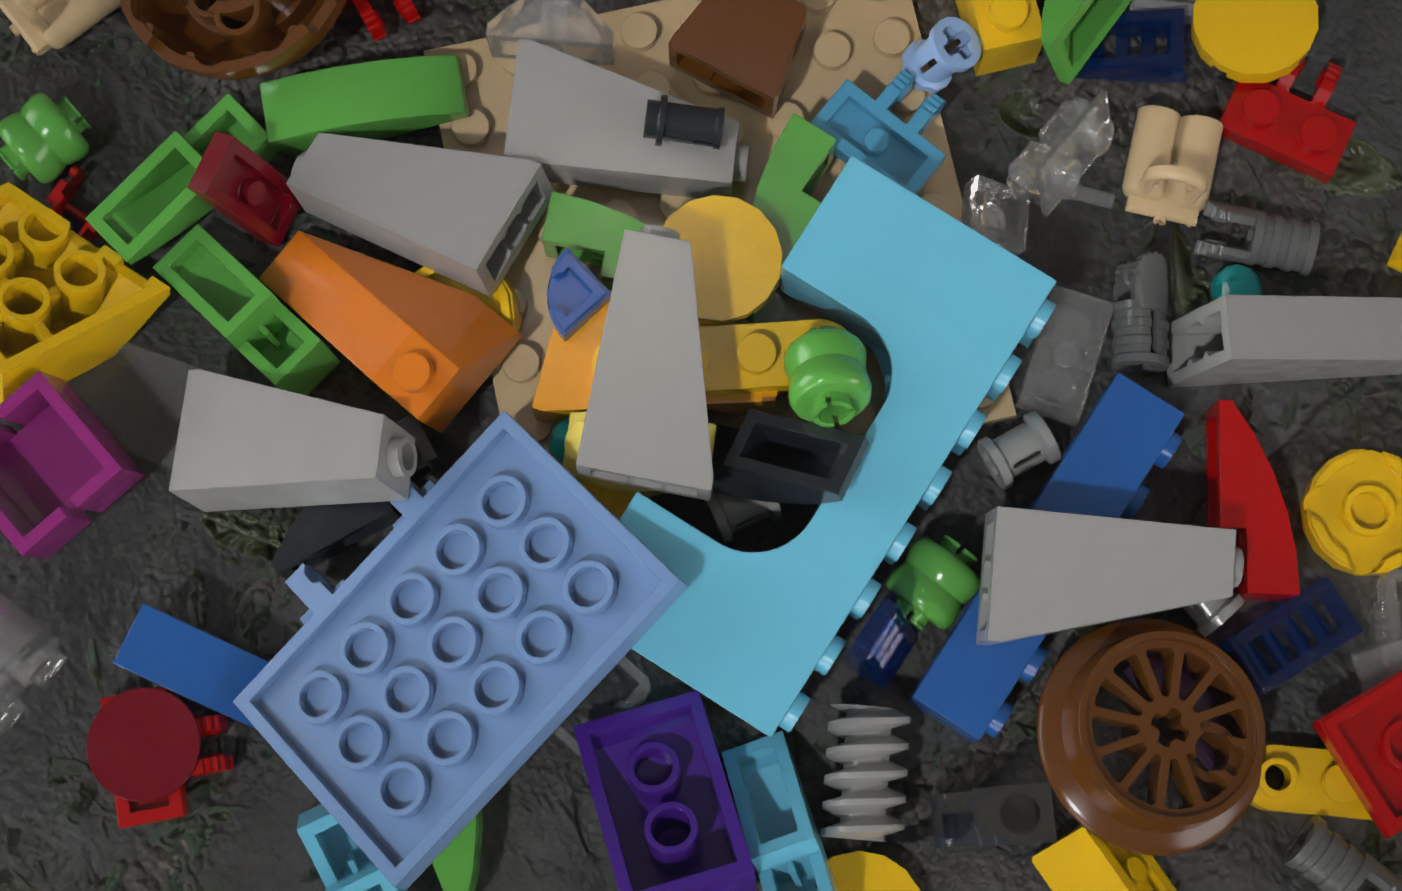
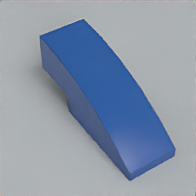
M143 603L113 664L256 729L232 701L269 661Z

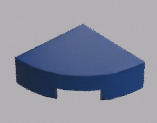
M568 248L561 253L554 263L547 289V304L552 323L560 337L566 342L609 303L611 292Z

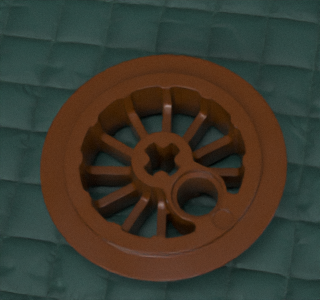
M1131 618L1107 623L1083 635L1061 655L1052 668L1041 693L1037 712V743L1047 779L1059 801L1069 814L1085 829L1106 843L1126 851L1150 856H1169L1187 853L1204 847L1223 836L1238 822L1252 803L1260 785L1262 764L1266 758V732L1262 707L1252 683L1240 666L1222 648L1199 632L1178 623L1155 618ZM1148 657L1164 663L1161 691ZM1129 663L1141 696L1114 673V667L1117 664ZM1182 668L1190 672L1191 677L1195 681L1184 695L1179 698ZM1100 686L1107 690L1131 713L1127 714L1097 707L1095 699ZM1208 689L1217 706L1199 713L1194 712V704L1204 691ZM1219 716L1223 719L1225 727L1209 722V720ZM1160 720L1162 722L1160 731L1152 726L1151 723ZM1092 721L1122 728V739L1098 747L1094 741ZM1161 733L1169 738L1168 742L1160 744L1158 742L1159 734ZM1199 738L1206 741L1214 752L1215 762L1211 771L1200 769L1193 760L1197 758L1196 743ZM1126 749L1133 759L1115 781L1102 763V757ZM1146 765H1151L1147 802L1145 803L1132 796L1128 789ZM1169 771L1172 773L1183 801V805L1178 809H1169L1165 805ZM1198 786H1202L1206 790L1204 798H1202Z

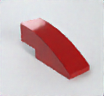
M1218 400L1205 412L1206 527L1236 530L1235 547L1242 549L1244 568L1239 586L1233 587V594H1239L1245 601H1287L1299 596L1300 588L1297 552L1284 499L1274 471L1254 432L1232 400Z

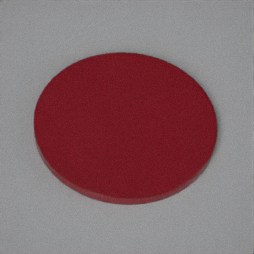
M155 688L132 689L112 698L95 716L87 737V758L97 781L111 794L134 802L159 800L177 791L194 772L201 752V733L193 712L175 695Z

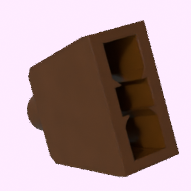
M702 0L668 43L669 65L773 119L804 36L808 8L796 0Z

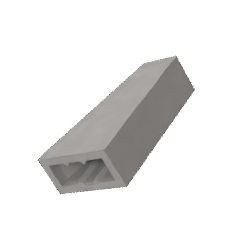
M519 38L504 156L530 159L540 163L550 183L703 198L710 195L732 197L734 181L746 182L750 145L738 143L739 122L724 117L719 150L708 146L662 140L661 146H655V139L643 138L648 99L661 101V95H668L667 102L687 105L695 104L534 40Z
M321 132L317 134L308 150L302 152L297 157L291 170V176L286 182L307 213L491 298L547 208L553 191L542 165L530 159Z
M643 225L640 232L624 229L576 460V468L579 476L710 501L714 477L691 242L680 240V234L677 231L657 225Z
M1223 295L1169 323V334H1167V339L1169 340V351L1167 352V357L1169 358V368L1167 369L1168 387L1402 374V298Z
M201 369L189 370L169 491L204 512L408 500L410 478L415 473L417 467L415 438L383 414Z
M997 506L985 514L976 644L989 646L1233 597V587L1239 586L1244 568L1242 549L1235 547L1236 530Z

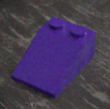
M697 690L573 726L618 891H757L755 869L703 703Z

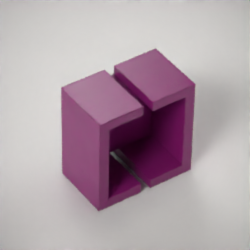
M38 371L0 404V417L3 420L25 426L17 433L12 426L0 423V530L22 556L49 559L92 522L84 512L85 510L102 513L145 474L63 379Z

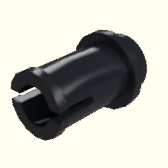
M661 95V101L648 99L643 138L655 139V146H661L662 140L720 149L725 108L718 107L716 109L667 102L668 95Z

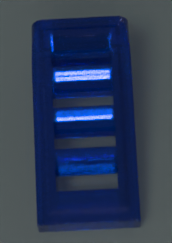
M1184 8L1123 12L1107 33V35L1116 36L1115 57L1104 58V37L1074 77L1078 79L1154 83L1187 82L1188 29ZM1130 36L1141 37V56H1130ZM1156 38H1167V54L1155 55Z
M1328 576L1301 591L1299 596L1283 602L1218 642V645L1244 671L1259 697L1361 633L1363 629ZM1320 597L1340 628L1332 634H1329L1310 605V602ZM1296 611L1300 612L1319 641L1311 647L1290 616ZM1277 623H1279L1298 655L1291 659L1270 629ZM1257 636L1260 637L1279 666L1272 671L1268 669L1251 643V640Z
M888 598L885 601L882 600L843 659V666L878 689H885L890 685L915 644V633L899 605Z

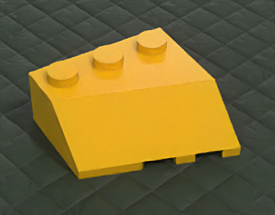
M9 182L0 186V404L38 371L68 382L114 358L169 297L171 287L154 276L147 280L124 265V259L108 246L104 245L98 248L70 230V222Z

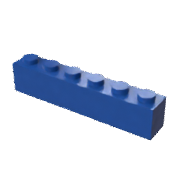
M1118 372L1106 386L1029 509L1132 519L1150 492V489L1141 483L1152 465L1155 464L1163 469L1179 447L1183 436L1174 430L1185 413ZM980 589L968 603L907 699V702L970 743L980 741L984 733L992 738L996 737L1015 707L1006 698L1017 680L1020 678L1029 683L1049 653V650L1040 645L1046 634L989 646L976 644Z

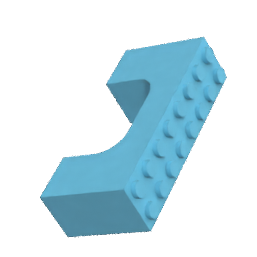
M851 156L781 265L779 290L827 320L840 324L848 332L856 335L876 358L883 376L884 397L881 410L864 435L869 441V445L843 500L821 504L809 524L796 538L770 551L750 553L725 547L637 492L619 520L669 567L688 588L631 649L770 738L778 726L790 732L811 699L800 691L812 671L815 670L821 675H826L846 643L845 640L836 635L848 615L856 620L861 619L882 584L871 578L882 560L890 565L894 561L896 562L917 530L915 526L907 522L916 505L926 511L934 503L951 476L952 471L942 466L950 451L961 456L986 420L987 415L977 410L981 401L986 397L994 402L998 395L1004 391L1022 362L1020 358L1012 354L1018 343L1028 348L1033 339L1039 335L1056 308L1057 304L1047 299V296L1057 281L864 162Z

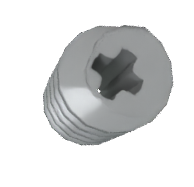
M831 704L830 706L847 714L846 717L829 721L827 731L845 739V743L826 748L825 757L842 765L843 770L826 774L824 776V784L842 793L840 797L823 801L822 810L839 818L840 823L821 828L820 837L887 842L885 841V835L904 830L905 823L886 814L887 808L906 803V795L889 788L888 782L906 777L908 772L907 768L889 761L892 754L909 750V742L892 735L891 729L909 724L911 716L887 707Z

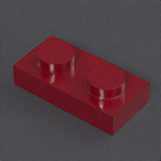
M215 131L187 187L259 241L276 247H280L300 206L299 201L286 184L288 178L234 136Z

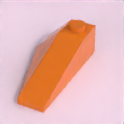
M301 231L294 235L259 278L416 419L440 433L446 429L523 336L474 294Z

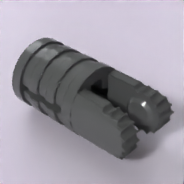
M1206 200L1203 215L1210 217L1211 220L1249 226L1244 247L1228 244L1223 240L1214 238L1197 239L1194 255L1248 266L1257 264L1264 268H1277L1279 271L1284 272L1292 271L1296 275L1303 277L1309 275L1319 244L1320 222L1313 220L1303 222L1297 218L1291 217L1288 219L1282 215H1268L1263 210Z
M1149 251L1137 257L1136 262L1133 260L1121 263L1117 266V270L1114 271L1115 284L1113 286L1111 314L1113 316L1111 323V333L1113 334V339L1111 340V369L1115 371L1145 374L1162 372L1169 368V358L1167 357V352L1169 351V340L1167 339V334H1169L1168 265H1166V258L1162 257V253L1158 254L1157 251L1151 253Z
M1318 815L1312 817L1299 829L1288 844L1282 857V862L1290 869L1295 868L1306 880H1311L1314 886L1321 891H1357L1365 879H1368L1382 891H1402V878L1365 850H1359L1356 844L1349 839L1343 838L1340 832L1333 827L1330 828L1327 821Z

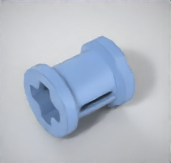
M946 17L933 26L930 30L929 38L926 40L919 39L907 46L902 53V69L916 78L912 84L916 90L935 94L949 84L953 73L967 71L978 62L982 49L980 39L974 28L966 21L958 17ZM959 39L961 43L947 53L945 48L954 40ZM933 58L937 61V64L928 71H921V68Z

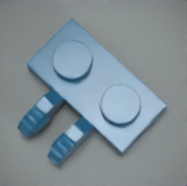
M902 69L876 100L846 79L810 123L837 139L834 155L845 164H847L851 156H854L917 195L943 164L946 156L922 137V134L942 111L946 101L936 93H933L921 103L914 116L905 124L891 112L911 91L912 84L916 79L914 76Z

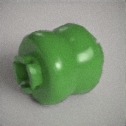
M45 92L36 93L27 100L21 111L10 114L0 121V137L5 142L0 147V157L11 170H14L13 172L21 181H24V178L31 173L40 183L50 184L62 174L67 165L78 162L89 153L90 145L81 133L86 129H90L91 126L65 95L62 97V100L55 104Z
M820 326L821 329L812 328L791 342L784 354V369L789 380V404L798 417L822 427H835L834 423H839L841 426L861 413L871 400L872 385L866 372V349L856 335L846 330L837 329L833 326Z
M944 535V539L940 544L927 537L917 539L912 544L906 561L898 565L886 580L887 588L898 597L890 607L902 617H906L911 611L912 614L907 621L922 632L928 622L942 630L950 628L955 623L962 605L971 600L980 589V577L970 568L978 559L965 548L957 555L955 552L961 545L947 535Z

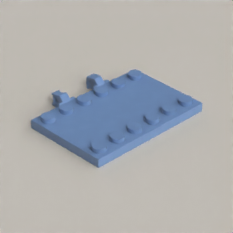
M503 411L437 483L429 480L420 489L410 479L408 500L390 501L402 514L392 525L394 529L346 580L342 579L334 587L321 572L304 563L299 566L285 583L309 608L300 618L304 625L232 701L395 888L407 890L688 588L669 567L506 411Z

